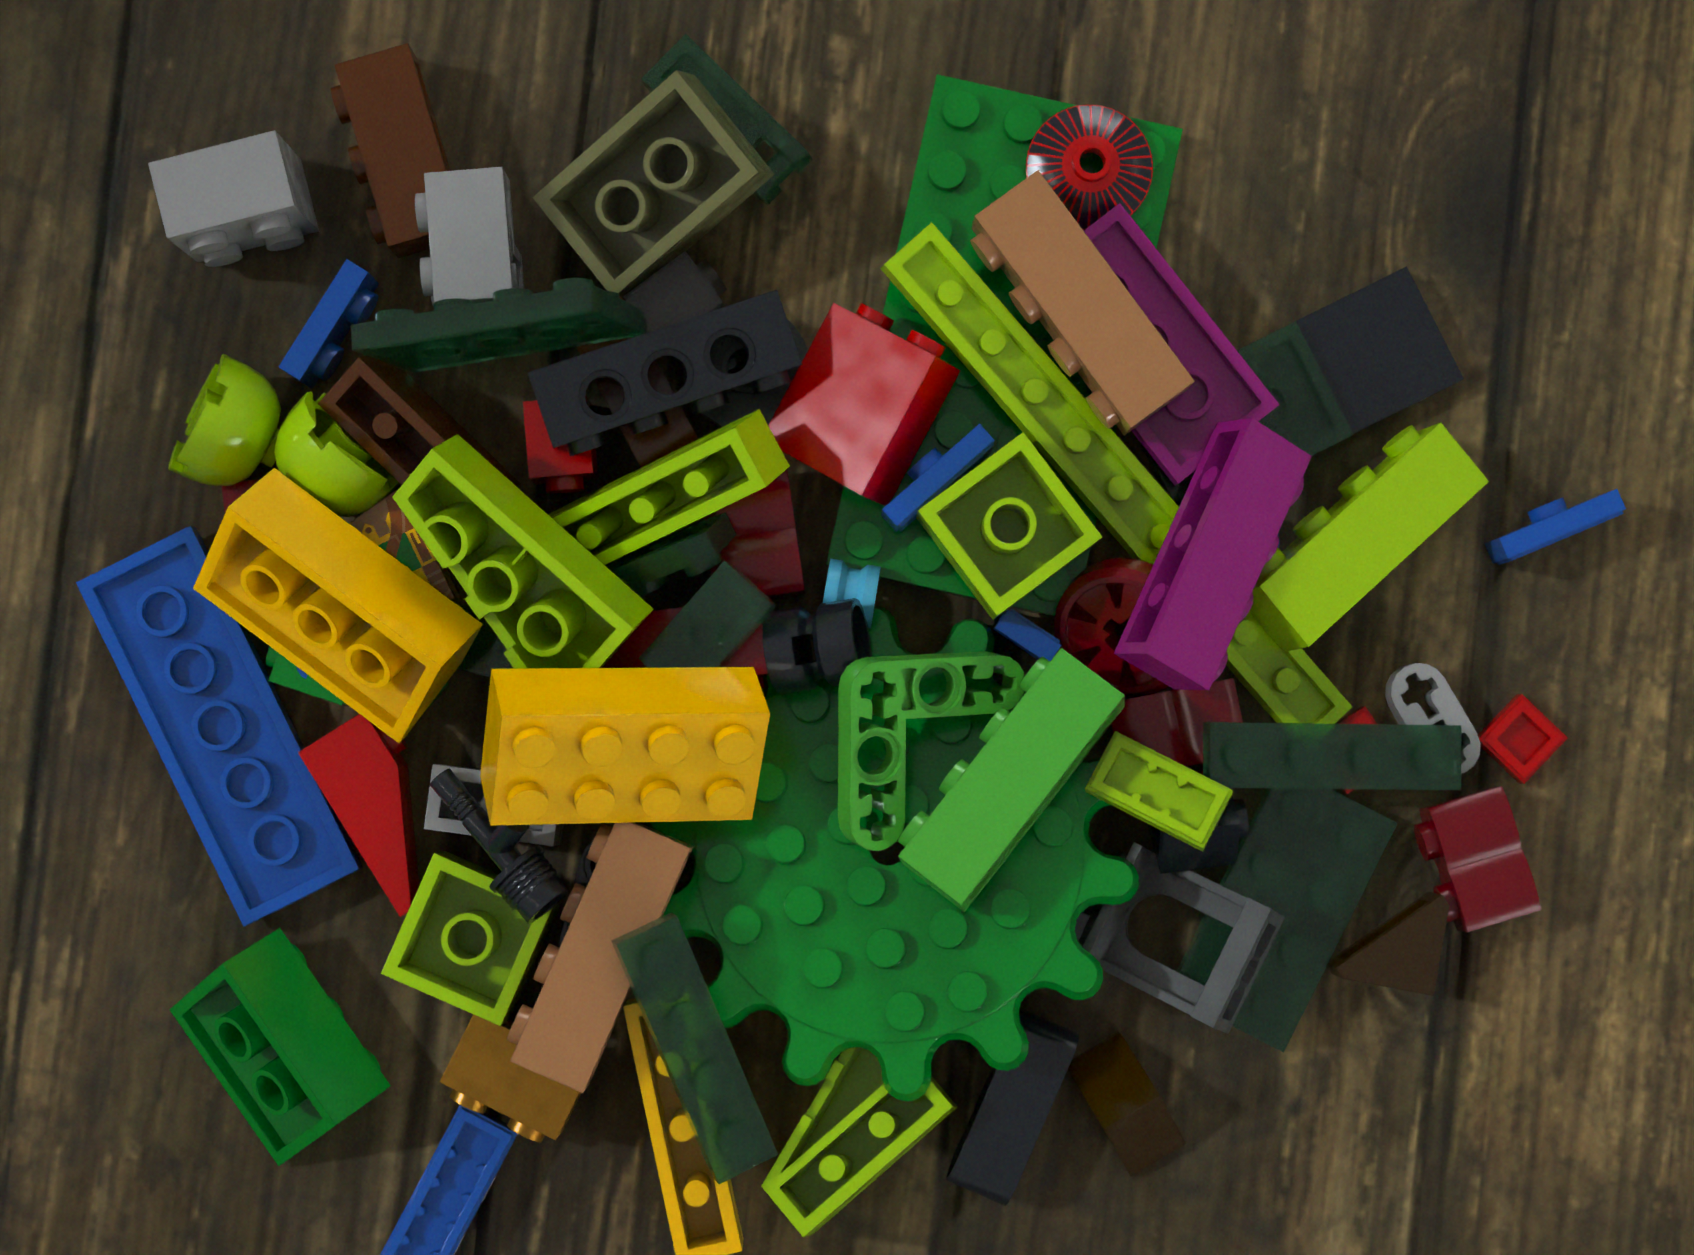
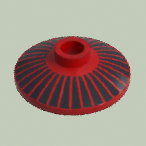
M1086 104L1073 106L1056 113L1039 128L1029 146L1025 172L1027 178L1039 170L1084 231L1119 203H1121L1130 216L1136 212L1149 191L1153 175V161L1145 136L1132 120L1112 108ZM1086 153H1095L1102 159L1103 168L1097 173H1088L1082 169L1080 157Z

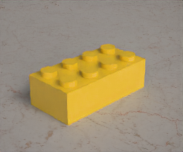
M754 667L491 669L480 773L490 826L752 820L770 718V711Z

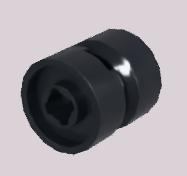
M856 598L821 603L816 613L812 615L803 606L768 611L764 615V657L771 684L776 693L787 694L815 690L820 679L823 678L831 686H839L840 677L848 665L857 659L872 657L866 616L860 601ZM809 634L813 636L816 660H813Z

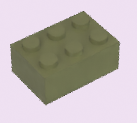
M676 70L532 198L613 298L634 297L775 174L699 79L693 74Z

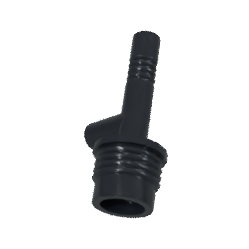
M450 768L444 770L432 780L430 786L447 806H450V810L454 811V815L458 816L459 821H462L463 826L502 871L491 882L489 887L494 893L498 892L512 910H517L525 921L530 924L546 914L564 898L569 890L557 877L556 869H553L552 864L544 857L545 851L538 845L521 854L515 847L530 825L490 826L488 813L480 807V804L476 802L471 793L467 792V788Z

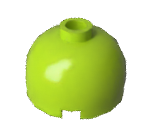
M223 354L220 363L215 364L190 410L185 421L188 424L185 435L189 437L185 443L177 440L169 461L168 470L192 481L209 486H231L249 478L260 463L272 467L276 461L274 448L279 432L277 426L281 406L277 393L268 380L247 364Z
M306 392L290 410L280 426L274 448L278 470L339 517H351L366 512L390 495L400 483L318 405L326 393H322L314 401L313 392Z

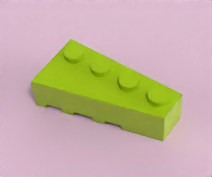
M458 434L432 448L392 496L441 567H449L468 595L464 599L480 620L484 617L507 650L503 654L513 668H602L653 611V608Z

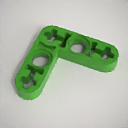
M979 651L865 657L855 660L846 667L840 677L838 688V821L840 830L845 838L866 850L880 851L892 846L902 834L905 824L906 719L996 714L1002 707L1009 711L1017 705L1024 694V691L1019 686L1025 676L1018 662L998 653ZM938 667L945 674L946 689L940 699L928 704L920 696L919 683L924 673L929 669ZM993 672L1002 674L1003 677L1002 685L993 687L991 693L975 687H966L965 677L987 679L992 677ZM872 678L883 681L884 688L883 692L873 694L871 702L870 699L861 696L860 690L861 685H868L872 682ZM873 714L885 719V725L880 726L867 722L859 724V718L864 717L872 720ZM879 736L885 743V759L876 770L865 772L858 763L859 748L868 738ZM859 783L873 786L885 784V788L883 791L871 788L870 794L859 789ZM873 807L883 812V819L873 823L870 832V830L860 826V818L870 815Z

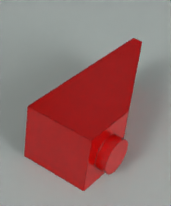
M358 714L305 747L298 754L396 912L402 917L407 915L419 888L409 771L407 763L400 754V752L408 747L404 739L397 743L362 715Z

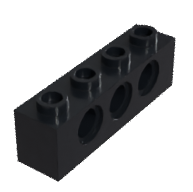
M774 290L528 372V377L553 449L566 445L569 455L574 456L606 445L603 434L605 431L628 424L633 436L666 425L668 420L665 411L689 403L692 413L695 415L730 403L727 390L751 383L755 395L788 384L791 380L787 370L802 365L778 291ZM728 337L735 339L742 345L745 352V362L740 371L726 374L713 366L710 359V349L715 340ZM660 358H670L680 364L684 371V383L677 393L665 395L652 388L648 380V369L652 362ZM597 379H611L622 389L623 404L612 415L596 414L587 405L585 398L586 389Z

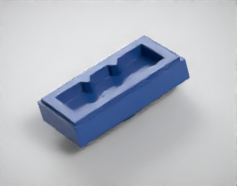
M979 423L944 455L935 447L907 472L914 482L882 509L881 516L895 532L898 530L902 532L916 519L920 508L965 476L993 450L995 440Z
M1618 489L1603 493L1570 508L1567 507L1562 497L1528 511L1527 514L1532 524L1484 544L1492 563L1500 565L1622 515L1626 507Z

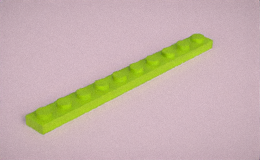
M931 222L880 269L1019 429L1025 433L1033 445L1133 559L1154 564L1179 506L1111 428L1107 429L1100 422L1082 394ZM1251 610L1238 624L1227 649L1228 659L1226 666L1297 748L1307 750L1352 708L1351 704L1302 648L1285 652Z

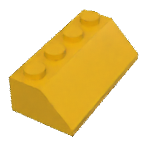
M273 468L228 506L193 587L194 590L397 743H400L407 736L460 666L483 625L462 607L451 601L276 468Z

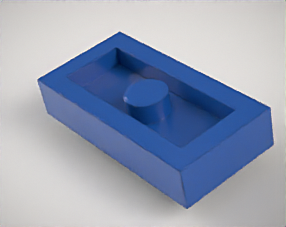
M346 259L278 367L311 389H313L319 378L323 381L328 380L343 358L345 350L340 345L353 325L358 328L361 327L370 317L377 304L378 295L374 291L379 283L363 268Z

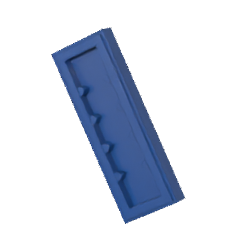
M459 1105L380 1255H454L518 1134L512 1131L505 1122L486 1112L484 1114L477 1113Z

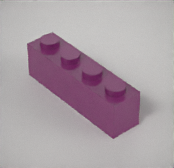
M1254 418L1217 422L1115 649V655L1173 689L1210 690L1212 683L1221 675L1228 659L1227 649L1238 624L1247 616L1252 607L1254 598L1252 592L1264 565L1269 562L1277 550L1279 544L1278 532L1289 507L1297 501L1304 487L1303 475L1312 457L1310 454Z

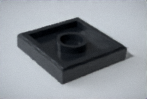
M1407 266L1290 325L1346 437L1384 420L1464 379Z

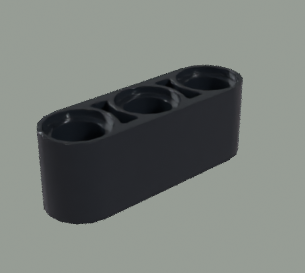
M1022 1008L1019 1010V1018L1029 1041V1053L1025 1061L1015 1069L1002 1071L991 1068L946 1175L947 1181L1003 1206L1009 1203L1015 1192L1079 1041L1078 1033Z

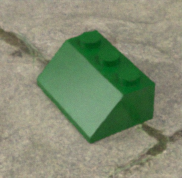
M278 928L222 963L169 1009L278 1166L391 1086L382 1074L376 1057L363 1047L345 1021L338 1003L326 994L307 967L303 953L288 940L281 928Z

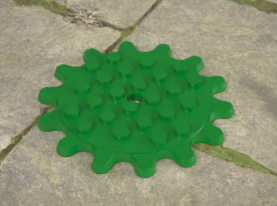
M874 606L871 628H868L872 657L916 655L910 653L902 646L898 638V629L893 615L881 606ZM969 618L961 620L953 626L943 646L932 654L993 652L995 646L993 631L988 624L979 619ZM940 668L929 669L920 680L919 693L923 701L928 704L936 702L945 692L946 677ZM764 676V697L770 711V718L752 820L646 822L648 827L693 846L690 853L693 863L692 875L686 885L673 892L656 932L664 939L671 941H680L692 937L705 938L711 941L718 949L721 958L720 970L716 978L702 992L699 1002L700 1011L704 1019L712 1026L724 1029L734 1027L749 1014L757 1011H770L777 1014L784 1021L788 1031V1041L782 1058L783 1070L791 1081L802 1086L816 1085L825 1079L834 1059L841 1052L849 1048L859 1047L869 1050L877 1057L880 1063L885 1089L891 1096L900 1101L910 1102L917 1100L926 1093L931 1083L933 1055L940 1045L949 1040L960 1039L970 1042L978 1049L989 1066L997 1070L1009 1071L1019 1067L1029 1053V1041L1019 1018L1022 1001L1029 993L1042 988L1056 990L1073 1000H1086L1093 997L1102 985L1103 969L1100 962L1083 949L1077 941L1075 933L1076 921L1080 914L1090 906L1098 904L1122 905L1130 901L1136 894L1139 886V875L1131 862L1122 857L1107 855L1101 852L1090 839L1089 824L1091 819L1100 809L1110 805L1085 792V787L1101 757L1081 762L964 913L905 867L901 861L894 865L878 863L872 857L871 850H866L845 838L840 830L838 821L839 686L833 687L823 678L820 679L815 690L779 694L776 693L772 686L770 677ZM965 677L966 687H975L991 693L993 687L1000 686L993 677L987 679ZM872 678L870 684L861 685V696L870 699L872 702L873 694L883 692V681ZM873 714L872 720L864 717L859 718V724L867 722L880 726L885 725V719ZM995 714L906 719L904 829L920 811H924L929 816L945 797L939 791L941 783L961 759H964L969 764L974 760L986 744L979 739L980 734ZM879 736L868 738L859 748L858 763L865 772L876 770L885 759V743ZM859 783V789L871 794V788L883 791L885 784L873 786ZM872 807L870 815L860 818V826L871 832L872 824L882 821L883 812Z

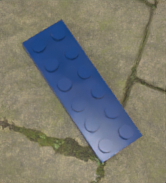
M189 526L76 582L239 919L243 927L363 869V866L341 821L298 754L299 751L304 749L302 741L273 682L268 681L270 676L247 629L193 589L207 557L208 550L197 528Z

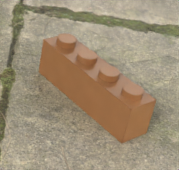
M1039 170L974 216L972 230L976 236L970 242L976 254L991 272H994L999 267L1002 269L1015 287L1009 292L1015 307L1028 323L1033 324L1037 320L1041 322L1054 340L1047 345L1051 355L1069 377L1078 372L1092 391V394L1086 397L1090 408L1107 429L1117 425L1125 436L1187 391L1195 382Z
M639 822L614 823L613 827L605 823L601 824L587 855V859L597 863L588 885L585 887L575 883L560 916L561 920L570 923L562 944L559 948L549 943L535 972L533 980L544 984L533 1008L522 1004L509 1031L507 1041L517 1045L510 1062L584 1093L590 1084L693 849L692 845Z

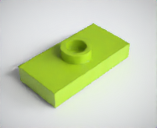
M1117 731L1114 732L1085 787L1086 793L1202 852L1233 794V790Z

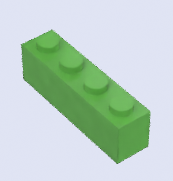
M1063 648L1057 652L1051 661L1042 656L1035 662L1019 688L1026 692L1011 712L1003 707L996 712L980 734L979 739L986 743L970 764L961 759L951 769L939 787V791L945 797L930 816L924 811H920L899 837L898 842L905 847L898 855L902 864L964 913L1124 708L1125 695Z

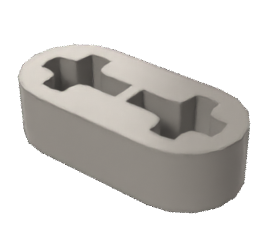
M1423 663L1408 664L1394 671L1385 685V698L1388 707L1422 764L1429 771L1438 775L1456 776L1471 769L1479 758L1481 743L1476 730L1445 677L1438 669ZM1409 675L1416 682L1423 680L1429 682L1431 690L1425 693L1424 699L1433 713L1432 715L1427 717L1417 702L1409 704L1403 702L1401 695L1409 689L1405 680ZM1437 722L1447 736L1459 735L1462 738L1463 745L1459 746L1456 750L1460 760L1455 764L1450 758L1437 759L1433 750L1441 745L1440 738L1432 726Z

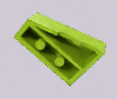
M860 1047L849 1048L843 1051L839 1058L835 1060L809 1109L801 1117L761 1185L802 1237H807L817 1232L958 1108L933 1077H931L929 1088L922 1097L910 1102L900 1101L891 1096L885 1089L880 1063L877 1057L869 1050Z

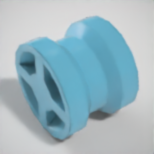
M830 558L823 603L852 598L858 599L863 607L868 628H871L881 567L867 565L861 570L848 568L843 560Z

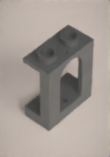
M1134 842L1129 853H1122L1119 857L1131 862L1138 872L1139 886L1136 894L1130 901L1122 905L1103 904L1100 911H1093L1082 932L1079 943L1083 949L1100 962L1103 971L1189 1014L1192 1018L1229 1034L1285 917L1273 909L1227 889L1191 870L1160 874L1155 853ZM1149 896H1168L1233 927L1205 986L1143 955L1134 947L1129 938L1127 924L1130 913L1140 901Z

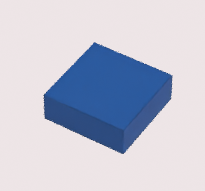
M1007 609L993 628L995 632L1037 660L1044 656L1051 661L1061 647L1059 644L1060 640L1013 609Z

